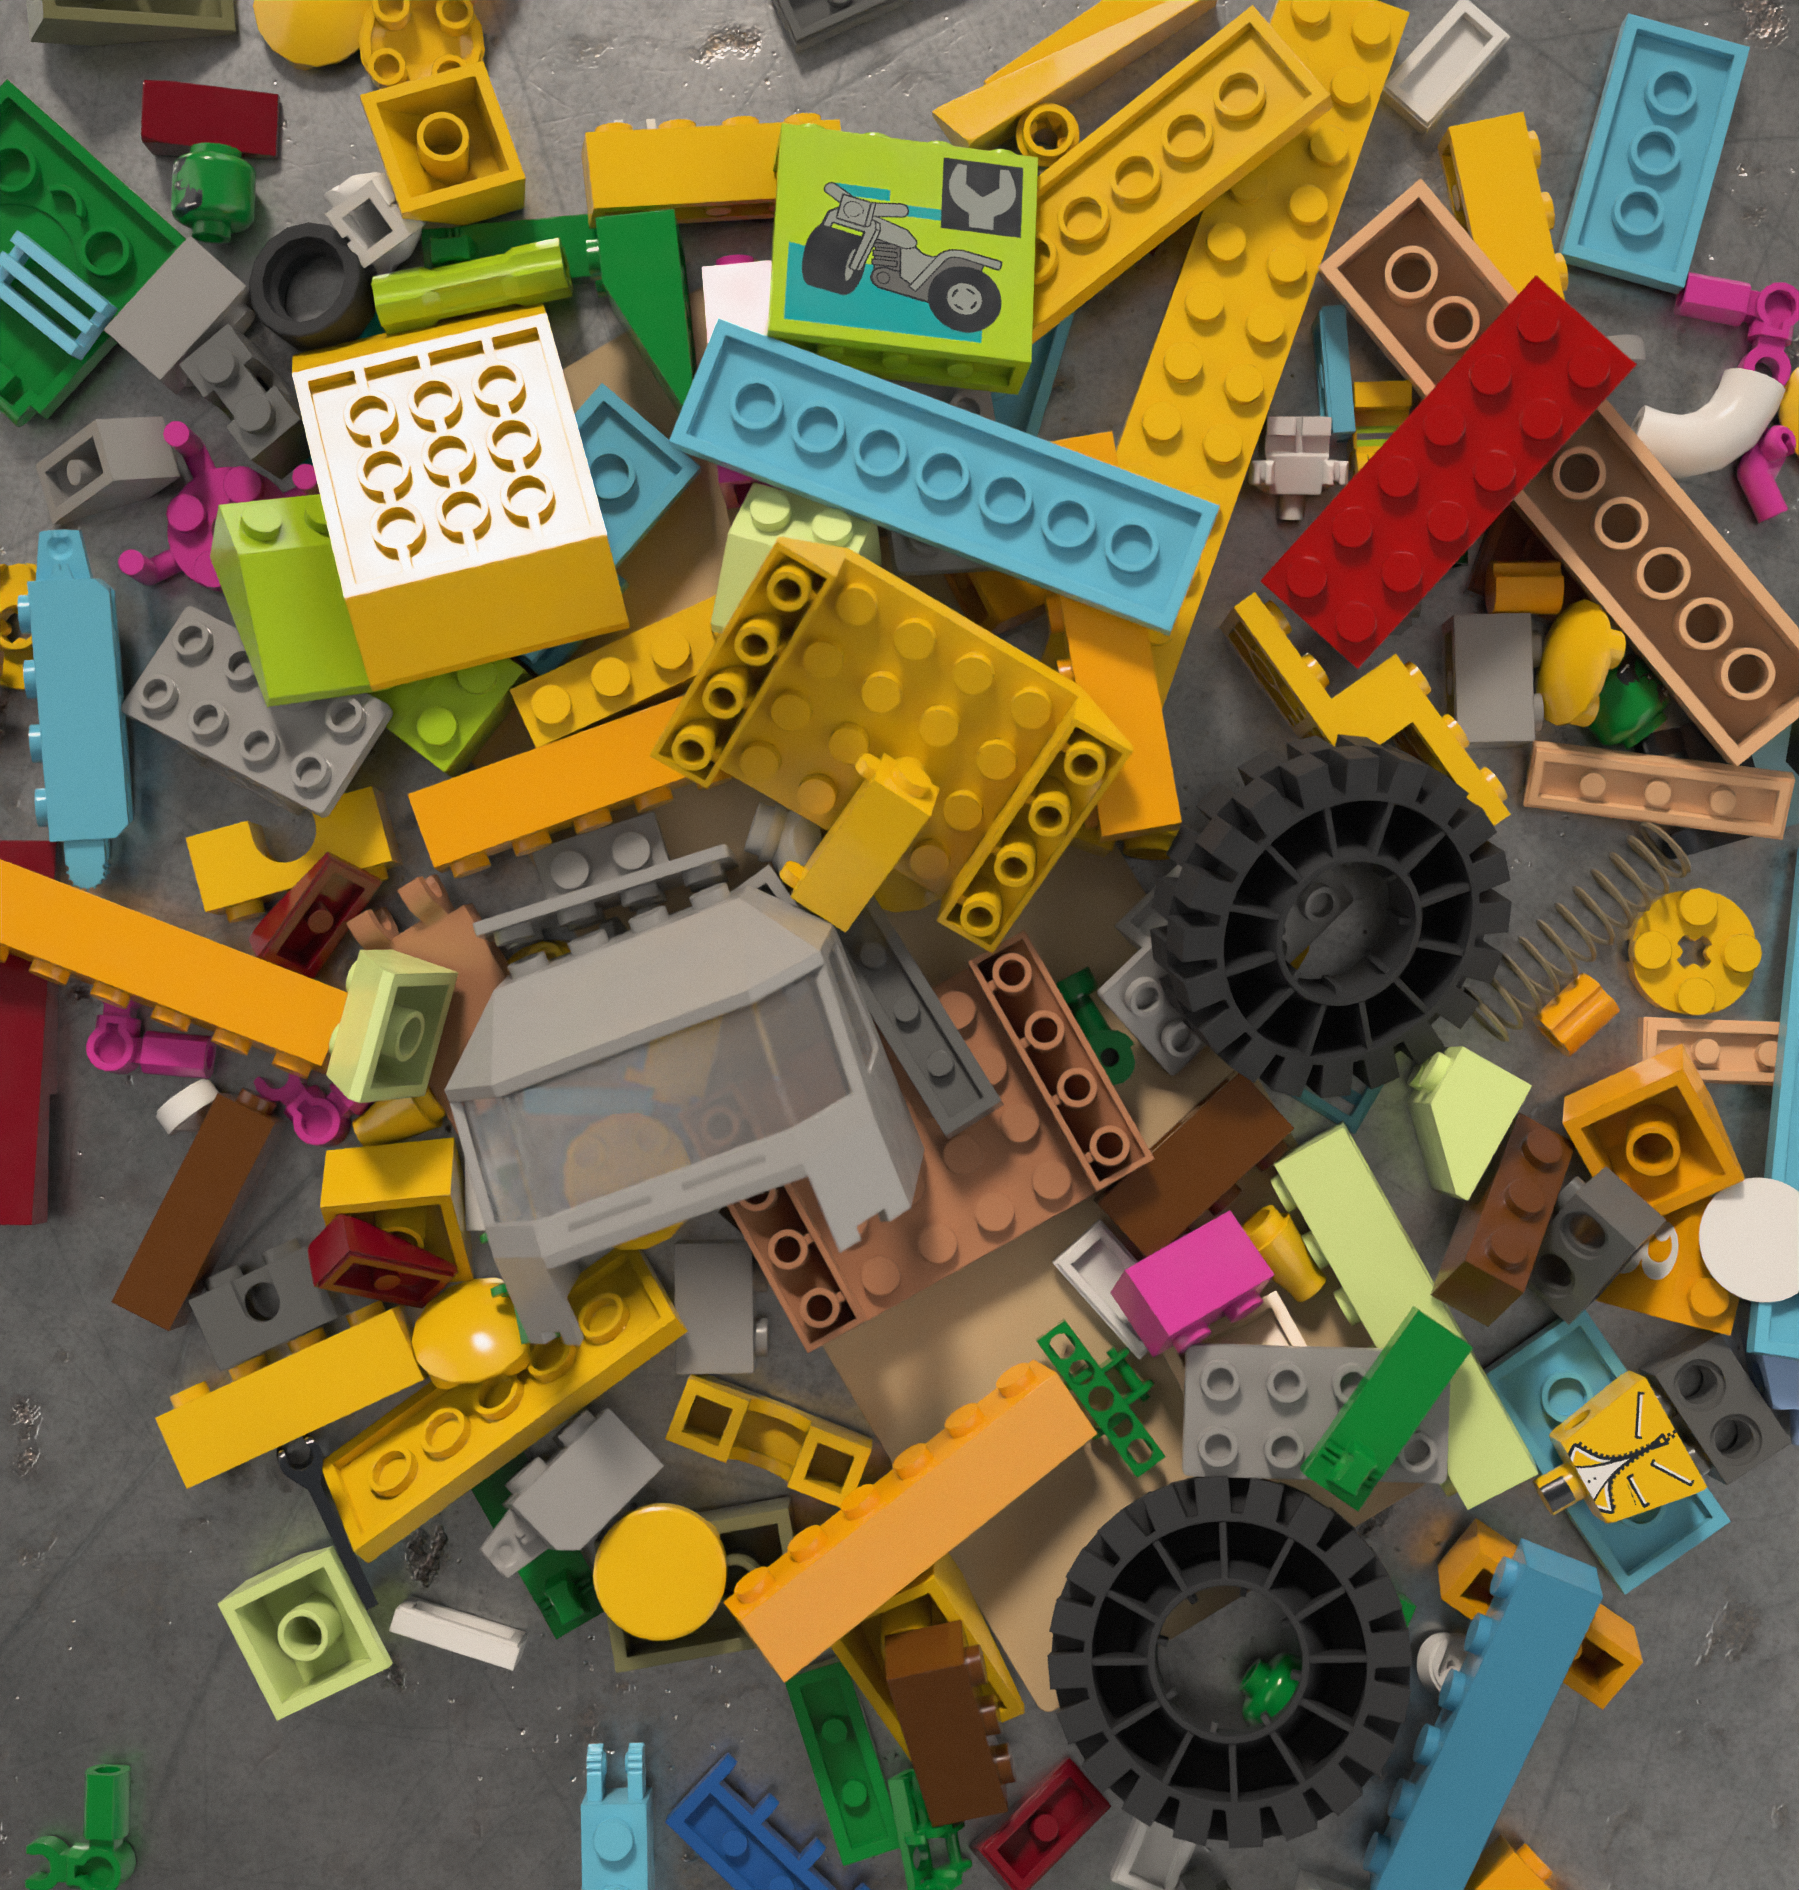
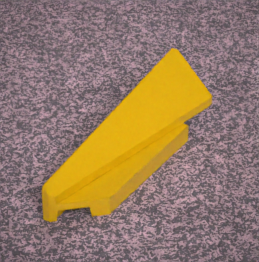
M1102 0L985 79L982 87L941 105L932 111V117L953 146L991 151L1012 136H1016V128L1021 116L1035 105L1054 103L1064 108L1068 107L1215 7L1217 0Z

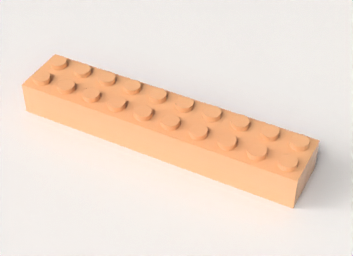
M1421 178L1318 266L1319 277L1343 305L1345 304V308L1406 381L1409 380L1412 383V388L1422 400L1518 295L1515 289ZM1605 399L1513 499L1510 505L1552 555L1561 562L1562 567L1588 598L1602 607L1614 629L1623 632L1626 643L1636 655L1642 658L1671 697L1723 759L1729 764L1739 766L1799 718V628L1609 401Z

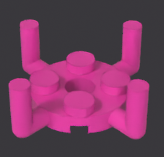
M172 421L164 428V439L182 455L193 479L167 506V536L170 548L151 558H147L137 550H126L120 555L118 565L123 573L145 586L155 585L183 571L199 585L209 590L223 593L210 559L218 505L320 494L313 466L308 464L296 467L292 475L296 487L283 492L267 477L249 467L216 468L203 440L183 422Z

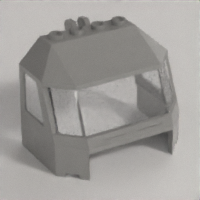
M720 883L690 896L689 899L692 906L668 914L665 906L658 907L655 902L639 907L636 911L637 915L628 920L631 927L629 930L622 924L621 919L615 916L602 921L598 930L570 941L568 947L571 952L548 960L545 952L541 951L521 958L507 966L510 975L493 991L444 1091L451 1105L493 1258L530 1343L546 1344L556 1338L555 1332H560L565 1345H581L584 1336L567 1299L569 1292L581 1273L576 1259L801 1178L809 1177L839 1253L861 1240L856 1226L877 1213L881 1222L891 1221L911 1208L925 1149L833 924L822 917L749 885L729 891L726 883Z

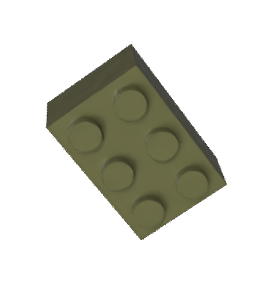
M791 1496L697 1513L717 1528L727 1557V1582L717 1609L702 1626L692 1633L680 1638L664 1641L647 1640L634 1636L617 1626L606 1614L616 1673L756 1648L723 1602L735 1593L734 1588L736 1584L747 1573L758 1567L770 1566L788 1552L787 1548L790 1541L798 1534ZM610 1528L602 1529L594 1541L595 1553H597L601 1541Z

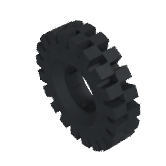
M1338 734L1335 747L1318 736H1312L1286 742L1288 761L1284 763L1264 751L1238 766L1237 769L1245 787L1237 794L1218 782L1196 805L1210 820L1204 831L1200 834L1181 825L1166 855L1182 867L1179 878L1158 876L1151 906L1168 921L1165 926L1150 929L1153 960L1168 972L1159 981L1170 1005L1184 1017L1182 1022L1227 1065L1253 1083L1259 1078L1272 1091L1301 1097L1305 1085L1320 1098L1351 1095L1352 1074L1371 1090L1398 1079L1400 1075L1395 1054L1399 1051L1403 1052L1417 1065L1423 1064L1444 1047V1044L1431 1025L1442 1016L1461 1030L1480 1004L1461 990L1466 978L1492 983L1503 953L1483 940L1484 935L1509 932L1512 901L1491 888L1510 881V874L1505 851L1487 841L1497 831L1483 808L1468 800L1466 797L1469 793L1446 775L1412 755L1388 743L1382 747L1368 737ZM1352 862L1375 863L1372 870L1386 880L1389 893L1387 918L1378 940L1359 962L1344 972L1334 976L1322 975L1321 979L1299 978L1301 973L1285 960L1283 954V935H1285L1286 931L1284 926L1294 901L1313 879L1335 866L1342 864L1348 867L1352 865Z
M1228 1476L1192 1477L1171 1482L1167 1486L1148 1492L1127 1505L1099 1528L1095 1536L1080 1551L1065 1577L1067 1581L1061 1596L1056 1599L1049 1632L1053 1633L1052 1652L1048 1654L1047 1658L1050 1690H1056L1060 1707L1056 1715L1069 1745L1076 1744L1085 1759L1081 1766L1101 1791L1104 1792L1109 1788L1124 1801L1121 1809L1145 1825L1151 1827L1155 1821L1173 1829V1838L1202 1846L1206 1845L1207 1839L1228 1841L1229 1849L1263 1847L1264 1839L1284 1835L1287 1842L1318 1829L1317 1822L1333 1812L1338 1817L1363 1795L1362 1787L1374 1773L1379 1776L1396 1747L1394 1740L1400 1724L1405 1723L1411 1694L1410 1668L1413 1665L1409 1630L1399 1596L1392 1584L1389 1573L1372 1546L1365 1542L1356 1531V1528L1333 1508H1328L1310 1497L1309 1493L1290 1485L1259 1478H1230ZM1215 1586L1241 1587L1239 1596L1246 1597L1248 1589L1253 1590L1271 1600L1285 1613L1287 1617L1281 1620V1625L1284 1629L1293 1625L1302 1650L1303 1665L1302 1671L1292 1669L1290 1679L1299 1681L1290 1700L1277 1714L1271 1717L1267 1710L1261 1713L1260 1718L1263 1722L1241 1729L1218 1728L1219 1719L1215 1718L1212 1719L1211 1725L1205 1724L1186 1713L1173 1699L1178 1694L1176 1687L1174 1686L1167 1690L1163 1682L1158 1662V1645L1166 1647L1169 1637L1160 1635L1163 1624L1171 1611L1185 1598L1189 1600L1191 1605L1197 1603L1199 1599L1195 1593L1200 1590Z

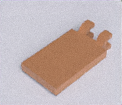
M433 874L426 879L423 876L417 877L397 890L409 910L421 920L399 934L397 925L387 907H381L375 912L372 909L366 910L346 924L357 942L365 950L392 949L459 972L428 1082L429 1087L439 1104L444 1108L446 1116L458 1134L451 1105L444 1090L493 991L510 975L507 967L509 964L499 947H497L496 942H489L476 937L473 923L481 921L482 918L474 904H465L455 910L437 874ZM557 1076L506 1094L502 1098L505 1107L512 1105ZM485 1099L472 1100L480 1124L492 1117Z

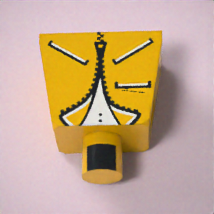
M1630 1370L1617 1377L1552 1430L1549 1438L1563 1464L1532 1481L1539 1497L1553 1516L1584 1499L1592 1514L1606 1524L1657 1508L1708 1488L1646 1377Z

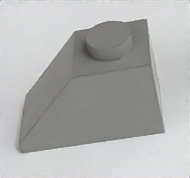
M163 416L95 419L38 462L36 469L52 524L68 523L149 499L178 479L180 474L177 467V452L164 439L163 432L166 426Z

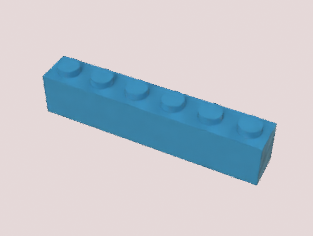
M1521 1538L1512 1559L1504 1556L1500 1560L1491 1582L1490 1594L1494 1595L1489 1609L1486 1615L1477 1613L1468 1628L1464 1643V1650L1468 1654L1460 1671L1451 1669L1441 1687L1438 1705L1442 1707L1437 1721L1434 1726L1425 1724L1417 1738L1413 1752V1761L1417 1764L1408 1781L1400 1778L1394 1787L1388 1806V1816L1391 1817V1820L1384 1835L1375 1832L1367 1846L1363 1860V1869L1370 1872V1890H1464L1602 1601L1603 1594L1596 1567Z

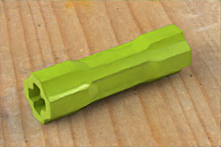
M560 237L512 247L504 254L432 269L415 267L373 276L371 283L376 312L380 324L384 327L387 335L432 326L441 319L512 304L529 306L573 296L570 267Z

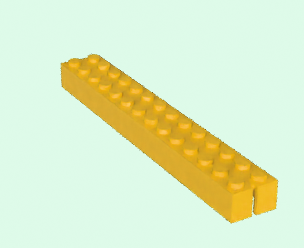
M1378 0L1276 1L1269 24L1331 96L1333 107L1201 211L1116 446L1119 468L1220 506L1170 636L1147 628L1161 708L1164 706L1318 273V266H1320L1410 14L1408 11ZM1049 633L1039 662L1056 671V660L1066 658L1062 633L1053 635ZM1082 824L1068 845L1104 858L1112 851L1115 841L1099 843L1096 827L1085 829Z

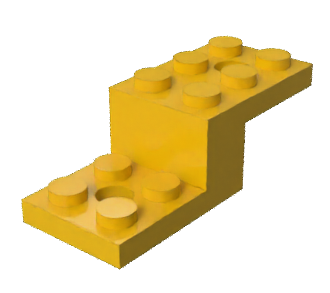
M1254 592L1234 606L1219 626L1298 739L1318 736L1335 747L1338 734L1368 737L1379 745L1391 738L1398 749L1446 775L1469 793L1466 798L1483 808L1493 826L1511 814L1503 804V801L1508 798L1503 785L1487 767L1479 770L1465 751V748L1470 745L1465 732L1449 714L1443 717L1440 716L1427 698V695L1431 693V687L1427 679L1411 661L1403 664L1399 657L1394 654L1331 699L1324 689L1330 685L1325 671L1311 654L1306 653L1301 657L1287 637L1292 632V628L1283 612L1273 601L1269 600L1263 604Z

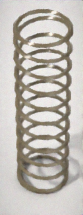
M1650 822L1640 823V832L1648 845L1661 859L1675 870L1680 871V873L1673 872L1662 866L1639 839L1633 835H1627V842L1632 849L1647 863L1656 868L1664 884V889L1662 890L1655 889L1643 882L1621 856L1615 852H1608L1611 862L1639 887L1644 896L1646 906L1642 907L1630 902L1619 893L1610 880L1599 870L1590 869V874L1594 880L1620 903L1626 914L1627 923H1621L1605 914L1582 888L1572 886V891L1578 899L1600 918L1608 932L1609 940H1603L1583 928L1581 923L1564 905L1554 903L1556 911L1581 934L1589 947L1591 957L1583 956L1574 951L1560 939L1547 923L1541 919H1536L1538 928L1566 956L1572 967V974L1555 967L1525 937L1518 936V942L1547 972L1554 985V991L1546 989L1529 978L1507 954L1503 953L1501 960L1522 980L1537 1006L1536 1008L1530 1007L1503 988L1494 977L1491 985L1503 996L1518 1021L1517 1025L1502 1018L1483 1003L1469 987H1464L1463 992L1480 1003L1478 1008L1500 1031L1499 1033L1475 1010L1472 1016L1489 1033L1500 1041L1509 1042V1034L1504 1026L1513 1030L1523 1029V1018L1518 1007L1531 1013L1541 1012L1542 1002L1536 990L1549 996L1559 995L1560 985L1555 974L1566 979H1576L1578 977V967L1573 957L1584 962L1596 961V949L1592 941L1605 946L1613 945L1615 934L1611 925L1622 929L1631 928L1633 916L1630 908L1640 912L1649 911L1651 908L1649 892L1657 895L1668 894L1669 881L1667 875L1674 878H1684L1687 876V873L1691 872V863L1687 855L1666 832ZM1645 827L1657 833L1669 844L1681 865L1664 855V852L1649 836Z

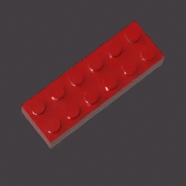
M1535 275L1265 574L1260 582L1358 669L1637 364Z

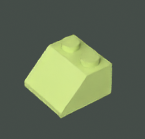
M753 482L728 532L711 619L712 631L722 633L778 536L849 548L880 567L882 560L878 526L851 516L843 510L830 508L791 492Z
M392 949L360 950L357 961L352 965L347 975L346 991L348 996L341 1022L336 1026L330 1038L329 1052L331 1058L326 1076L348 1099L358 1103L425 1096L459 972Z
M1463 1046L1443 1047L1420 1066L1416 1064L1413 1068L1407 1085L1414 1088L1407 1104L1431 1189L1445 1196L1468 1201L1532 1085Z
M334 1546L300 1554L246 1580L218 1603L277 1721L379 1673L393 1664Z

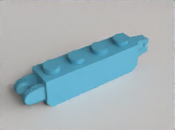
M48 530L39 532L36 581H27L28 595L18 596L20 630L22 634H32L34 660H24L23 677L27 699L37 698L39 724L29 726L30 754L33 763H43L45 788L35 789V814L38 827H48L49 842L64 841L65 865L69 867L66 873L70 875L68 880L73 881V886H79L80 890L86 888L88 891L90 887L95 889L97 884H102V880H106L107 874L111 872L109 871L111 864L108 862L111 858L109 838H117L134 820L126 715L121 711V705L125 699L116 591L103 579H93L81 530Z
M604 1743L588 1744L587 1792L581 1803L582 1890H655L654 1800L652 1787H646L644 1743H629L628 1751L625 1754V1772L628 1778V1787L606 1788L608 1760L607 1753L604 1750Z

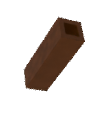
M242 1087L238 1095L233 1092L217 1094L111 1301L112 1303L167 1331L185 1326L193 1311L189 1300L201 1295L205 1287L202 1281L209 1278L289 1122V1120L273 1113L277 1106L275 1101L266 1099L260 1093Z

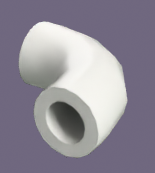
M1730 368L1724 371L1719 387L1709 403L1696 412L1677 415L1644 405L1639 410L1630 428L1672 478L1680 479L1717 471L1757 444L1778 411L1786 389L1780 382L1765 374L1748 369Z

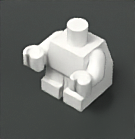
M386 171L383 173L372 172L353 175L340 185L327 191L324 195V199L332 207L325 215L342 238L347 235L349 236L351 241L347 245L352 252L358 255L363 268L372 264L377 269L379 275L391 273L412 255L420 240L422 227L425 226L426 221L402 219Z
M1266 416L1259 436V458L1251 460L1247 469L1249 473L1248 483L1265 493L1280 494L1279 519L1303 520L1305 494L1320 495L1321 492L1328 490L1331 486L1344 487L1348 484L1349 461L1329 459L1332 417Z

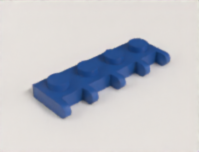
M729 1752L710 1769L667 1815L665 1823L735 1890H837L812 1866L826 1849V1846L817 1837L799 1853L766 1821L777 1808L780 1801L771 1793H768L752 1808L723 1780L733 1771L738 1762ZM864 1882L855 1888V1890H871Z

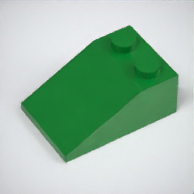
M667 209L595 217L598 239L587 240L586 248L591 280H595L598 298L608 297L615 317L677 413L680 414L697 372V361L685 250L675 210Z

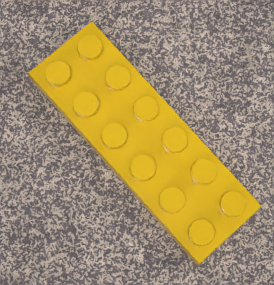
M1253 5L1037 176L1032 344L1333 107L1331 96Z
M614 1248L580 1273L567 1299L584 1336L581 1345H565L562 1336L546 1344L531 1343L529 1346L532 1355L531 1361L523 1371L515 1375L507 1376L500 1374L479 1383H464L451 1389L436 1387L431 1381L323 1459L322 1472L354 1553L369 1564L688 1332L642 1249L620 1250Z

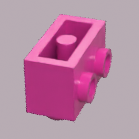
M1229 1210L1125 1269L1110 1293L1154 1358L1173 1346L1178 1354L1186 1352L1190 1346L1206 1339L1212 1333L1208 1326L1224 1316L1231 1323H1235L1252 1313L1264 1302L1259 1294L1273 1278L1274 1273Z

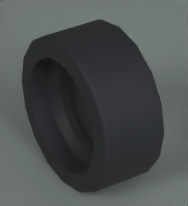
M307 222L287 227L270 239L254 261L249 279L251 305L262 324L299 351L306 352L355 340L372 320L376 309L371 285L373 276L377 275L376 270L372 264L363 268L358 255L352 252L347 245L351 240L346 236L342 238L338 231L330 225ZM328 255L335 257L343 265L344 281L341 293L331 308L317 318L303 322H297L289 317L286 312L285 296L289 282L296 272L312 259Z

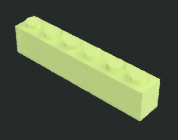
M1344 1121L1286 1151L1274 1163L1279 1174L1270 1178L1276 1194L1288 1213L1299 1208L1310 1228V1231L1302 1235L1303 1241L1319 1269L1331 1265L1342 1285L1341 1288L1334 1291L1335 1298L1351 1326L1361 1321L1374 1342L1373 1345L1367 1348H1384L1413 1306L1468 1343L1447 1304L1430 1295L1434 1281ZM1471 1350L1450 1380L1447 1479L1444 1483H1439L1447 1497L1458 1493L1467 1510L1538 1475L1531 1453L1473 1350Z

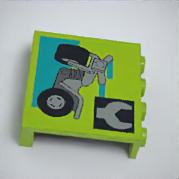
M782 123L773 165V171L777 172L769 306L763 335L882 379L1018 395L1032 361L1038 157L1017 155L1005 149L987 151L957 147L944 141L920 142L890 138L878 132L860 134L825 129L817 124L792 125Z

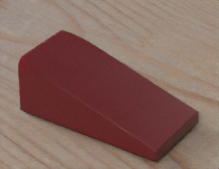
M144 80L141 140L152 155L182 156L183 154L190 153V147L193 144L218 143L237 148L241 151L242 158L278 159L280 96L273 93L177 81Z
M327 851L270 910L249 936L248 940L256 957L314 979L349 930L346 923L362 912L382 884L381 879Z
M338 1214L308 1247V1258L314 1287L421 1309L458 1274L457 1265L365 1221L343 1214Z
M1066 1757L1008 1809L1009 1812L1003 1813L989 1825L968 1847L1004 1890H1030L1112 1806L1070 1757Z

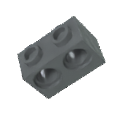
M1607 1166L1587 1183L1578 1176L1575 1177L1558 1194L1554 1208L1559 1213L1552 1221L1549 1220L1527 1283V1287L1568 1325L1600 1297L1666 1221L1663 1216Z
M1699 1328L1638 1368L1642 1376L1646 1377L1669 1420L1673 1421L1685 1439L1682 1443L1701 1477L1707 1473L1708 1476L1725 1485H1729L1792 1443L1720 1333ZM1697 1365L1703 1375L1702 1386L1695 1395L1684 1398L1679 1390L1680 1376L1687 1368ZM1734 1420L1738 1427L1737 1441L1730 1449L1719 1452L1715 1444L1716 1431L1724 1422Z

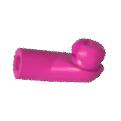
M1775 425L1770 429L1766 428L1757 444L1743 454L1737 466L1738 481L1758 524L1789 510L1775 479L1786 457L1794 453L1796 439L1793 432L1782 425Z

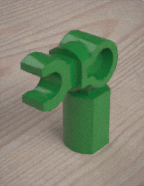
M99 1764L85 1770L83 1837L85 1840H89V1842H77L72 1847H68L62 1839L56 1836L45 1835L26 1846V1854L43 1855L48 1859L51 1869L50 1872L40 1871L33 1873L25 1880L26 1888L30 1890H49L59 1882H66L70 1889L116 1890L130 1878L136 1865L135 1852L130 1844L123 1840L130 1832L131 1767L129 1765Z

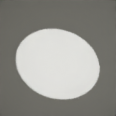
M1748 1178L1721 1190L1713 1197L1701 1219L1699 1245L1706 1267L1722 1287L1738 1297L1754 1302H1776L1799 1293V1192L1796 1189L1774 1179Z

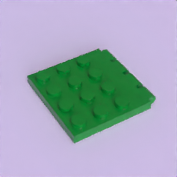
M8 79L4 81L0 86V253L4 251L9 254L14 248L15 244L10 239L17 230L29 236L118 308V311L110 320L111 322L186 238ZM31 257L24 265L25 268L89 320L96 312L94 308ZM14 278L10 284L11 287L77 339L82 331L17 278ZM0 298V412L17 427L25 425L37 412L48 419L117 342L103 330L81 361L68 354Z

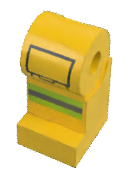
M1409 380L1353 383L1352 393L1356 431L1346 444L1350 480L1409 416V409L1412 406V383Z

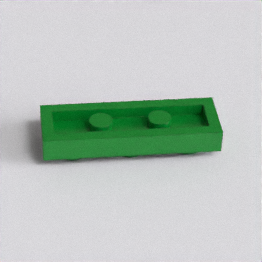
M838 1657L802 1668L787 1680L785 1685L843 1866L900 1848L890 1791L855 1681Z

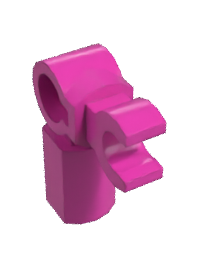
M1688 272L1684 288L1676 295L1674 314L1676 316L1735 327L1740 326L1742 322H1746L1749 328L1747 342L1752 344L1751 351L1741 359L1737 368L1755 371L1756 363L1766 364L1771 369L1772 378L1784 386L1791 374L1790 359L1784 352V348L1791 345L1794 325L1799 320V291L1794 286L1785 282L1768 285L1761 292L1751 290L1750 283Z
M130 1000L127 1008L122 1009L101 1001L104 1004L103 1015H97L95 1030L89 1036L86 1044L87 1056L95 1067L122 1075L136 1070L140 1065L144 1074L200 1079L211 1078L214 1073L217 1045L211 1042L212 1036L149 1030L141 1038L142 1020L137 1019V1010L143 1006L142 1004Z
M288 1073L287 1083L278 1089L264 1077L258 1076L253 1081L256 1090L261 1096L271 1101L282 1102L286 1106L284 1114L293 1123L294 1131L302 1141L326 1148L343 1142L350 1131V1117L354 1113L359 1116L362 1115L374 1103H358L348 1099L333 1082L329 1085L332 1092L327 1096L318 1085L309 1086L307 1079Z

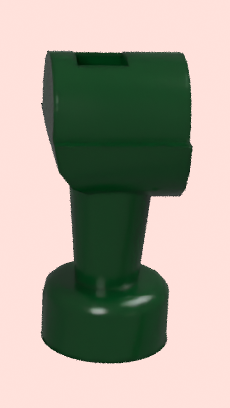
M1088 966L1055 984L1112 1085H1118L1129 1079L1135 1069V1058L1130 1048L1135 1044L1128 1035L1111 1029L1090 997V994L1098 989V983Z

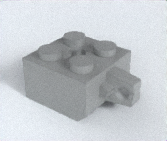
M609 1408L593 1414L587 1409L582 1413L578 1412L553 1436L552 1440L559 1448L545 1462L540 1457L536 1459L531 1458L504 1485L512 1493L501 1504L507 1510V1513L479 1548L483 1556L504 1577L509 1578L547 1549L581 1550L664 1466Z

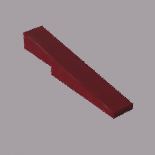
M0 840L1 860L61 882L60 841ZM12 954L8 955L5 963L0 962V1225H36L47 1223L49 1097L50 1094H57L59 985L32 974L28 971L32 962Z

